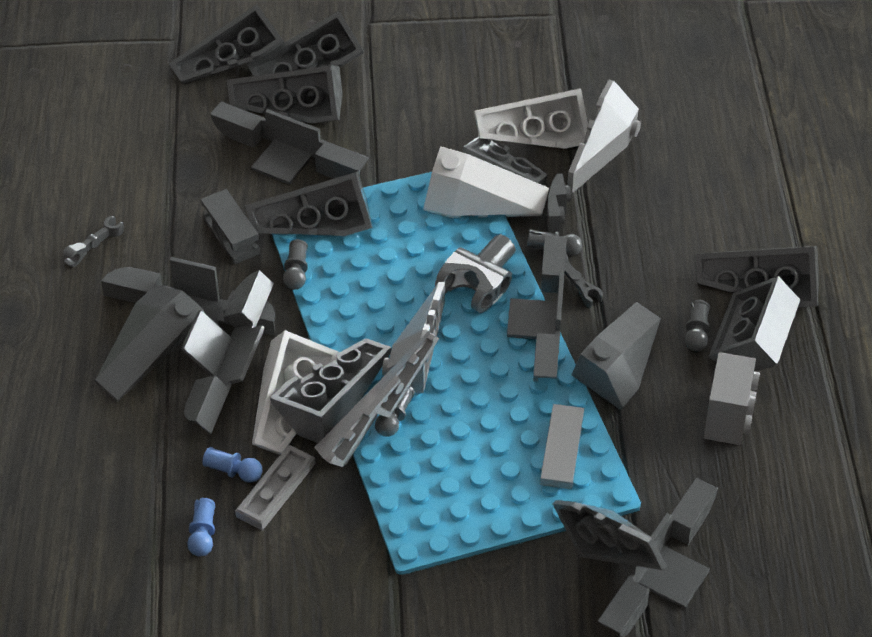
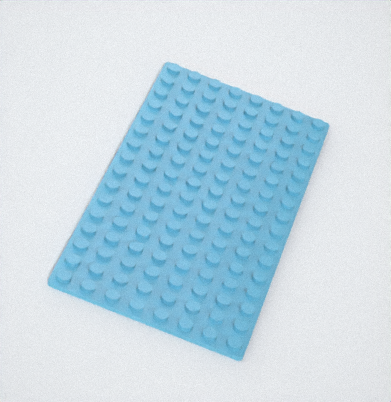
M432 172L363 187L373 227L371 229L347 236L271 234L283 268L285 261L288 259L289 244L292 240L300 239L308 244L306 252V263L308 264V269L305 272L306 282L302 288L292 290L310 340L338 352L349 348L365 338L390 346L392 349L393 344L435 288V281L440 269L459 247L478 255L493 237L499 234L508 237L515 245L516 251L514 255L502 267L512 273L511 283L499 300L486 311L479 313L471 308V301L476 292L472 288L458 287L445 294V304L437 334L439 340L434 347L424 393L415 392L405 410L406 417L404 420L399 421V429L393 436L384 437L380 435L375 429L374 420L353 453V458L395 572L400 575L566 531L552 505L556 500L577 502L609 509L620 516L637 512L641 507V501L586 385L572 376L576 364L561 332L557 379L538 378V382H533L536 339L507 337L510 298L544 301L545 299L506 216L488 215V217H478V215L449 218L425 211L424 204ZM382 368L364 396L384 377L382 375ZM553 404L584 408L572 489L540 485Z

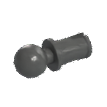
M530 229L527 248L544 249L545 235L559 236V231L550 233ZM575 234L565 235L567 237V256H576L582 250V240Z
M300 239L290 242L288 259L284 263L286 271L283 274V282L287 288L292 290L302 288L306 282L305 272L308 269L306 252L308 244Z
M695 300L694 303H691L690 320L686 323L685 345L689 350L695 352L705 349L708 344L707 334L710 329L708 314L710 305L704 300Z
M411 386L403 395L390 418L382 415L376 418L375 429L380 435L389 437L398 431L399 421L404 420L406 417L405 410L415 395V391Z

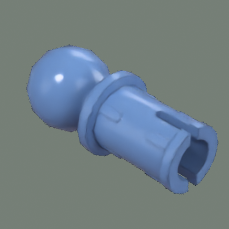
M209 447L203 457L202 463L204 467L226 472L231 478L238 473L239 477L245 482H255L263 473L262 465L257 459L246 458L241 461L240 453L232 455Z
M200 498V501L198 499L195 501L193 522L189 525L191 535L187 541L188 550L191 554L198 557L207 555L213 547L211 536L215 532V526L213 525L215 502L209 498Z

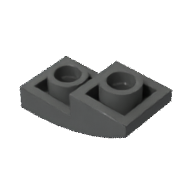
M557 174L551 184L547 209V231L550 233L559 231V235L560 223H565L567 202H571L570 185H565L563 174Z

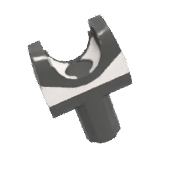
M499 234L495 235L478 255L459 247L440 269L435 286L438 282H445V294L458 287L472 288L476 292L471 301V308L479 313H483L499 300L511 283L512 273L502 267L514 255L516 251L515 245L508 237Z

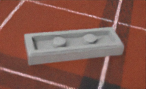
M553 404L540 485L572 489L584 408Z
M288 445L235 510L236 517L263 531L314 467L315 457Z

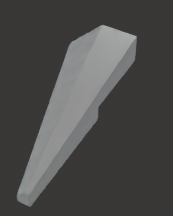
M428 331L314 447L326 461L340 467L347 465L377 415L380 414L390 418L439 340L437 336Z

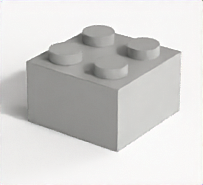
M722 352L718 353L704 439L741 445L743 433H750L757 393L751 390L757 391L760 372L754 371L756 358Z

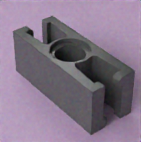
M227 189L201 199V205L206 209L202 213L204 221L234 264L261 254L260 247L254 242L259 240L258 232Z

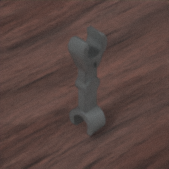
M114 216L107 217L102 229L95 234H90L82 243L69 245L63 250V254L68 257L64 260V263L70 267L77 266L87 254V251L96 248L108 236H120L124 232L123 222L114 226L116 218Z
M566 254L564 274L568 277L569 282L579 290L583 304L591 308L593 300L590 297H596L601 303L603 298L602 290L586 282L582 274L576 271L569 263Z

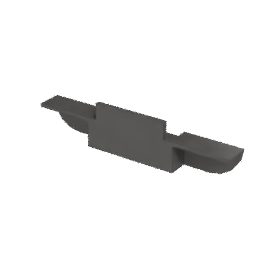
M220 102L210 113L212 122L217 129L234 141L253 148L256 147L262 138L272 141L251 169L289 185L312 157L315 158L316 172L333 179L354 172H359L360 175L361 169L369 160V157L321 140L320 129L268 109L265 111L264 118Z
M545 235L541 292L558 293V301L510 298L507 337L536 339L533 382H538V378L557 379L567 237Z
M171 257L170 266L174 289L185 292L205 310L204 313L217 325L221 323L232 326L223 318V315L234 291L232 290L228 300L220 299L216 267ZM131 267L115 269L101 280L104 296L136 303L156 284L163 286L160 273ZM266 301L256 327L262 325L265 327L264 334L275 336L274 308Z
M260 270L246 277L236 288L229 301L223 318L234 327L231 337L202 310H199L181 348L185 354L210 375V377L195 381L184 409L185 417L191 423H197L209 434L213 431L231 385L243 382L265 329L262 325L257 327L256 325L274 283Z
M699 478L694 480L672 514L666 513L651 535L667 567L663 570L632 566L631 574L604 611L598 623L615 631L617 636L625 637L648 606L649 591L684 609L686 608L709 573L710 568L665 545L670 537L689 545L713 505L718 490L717 487Z

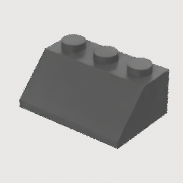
M779 276L734 292L710 351L709 358L717 362L719 352L756 358L754 371L777 365L785 341L788 338L792 321L796 316L800 299Z

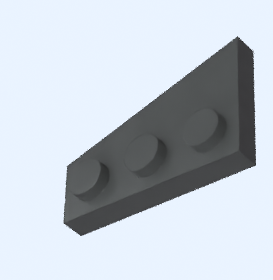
M478 136L463 147V153L538 184L544 185L548 174L525 158L512 156L509 153L511 148L504 143L498 146L490 139H482Z

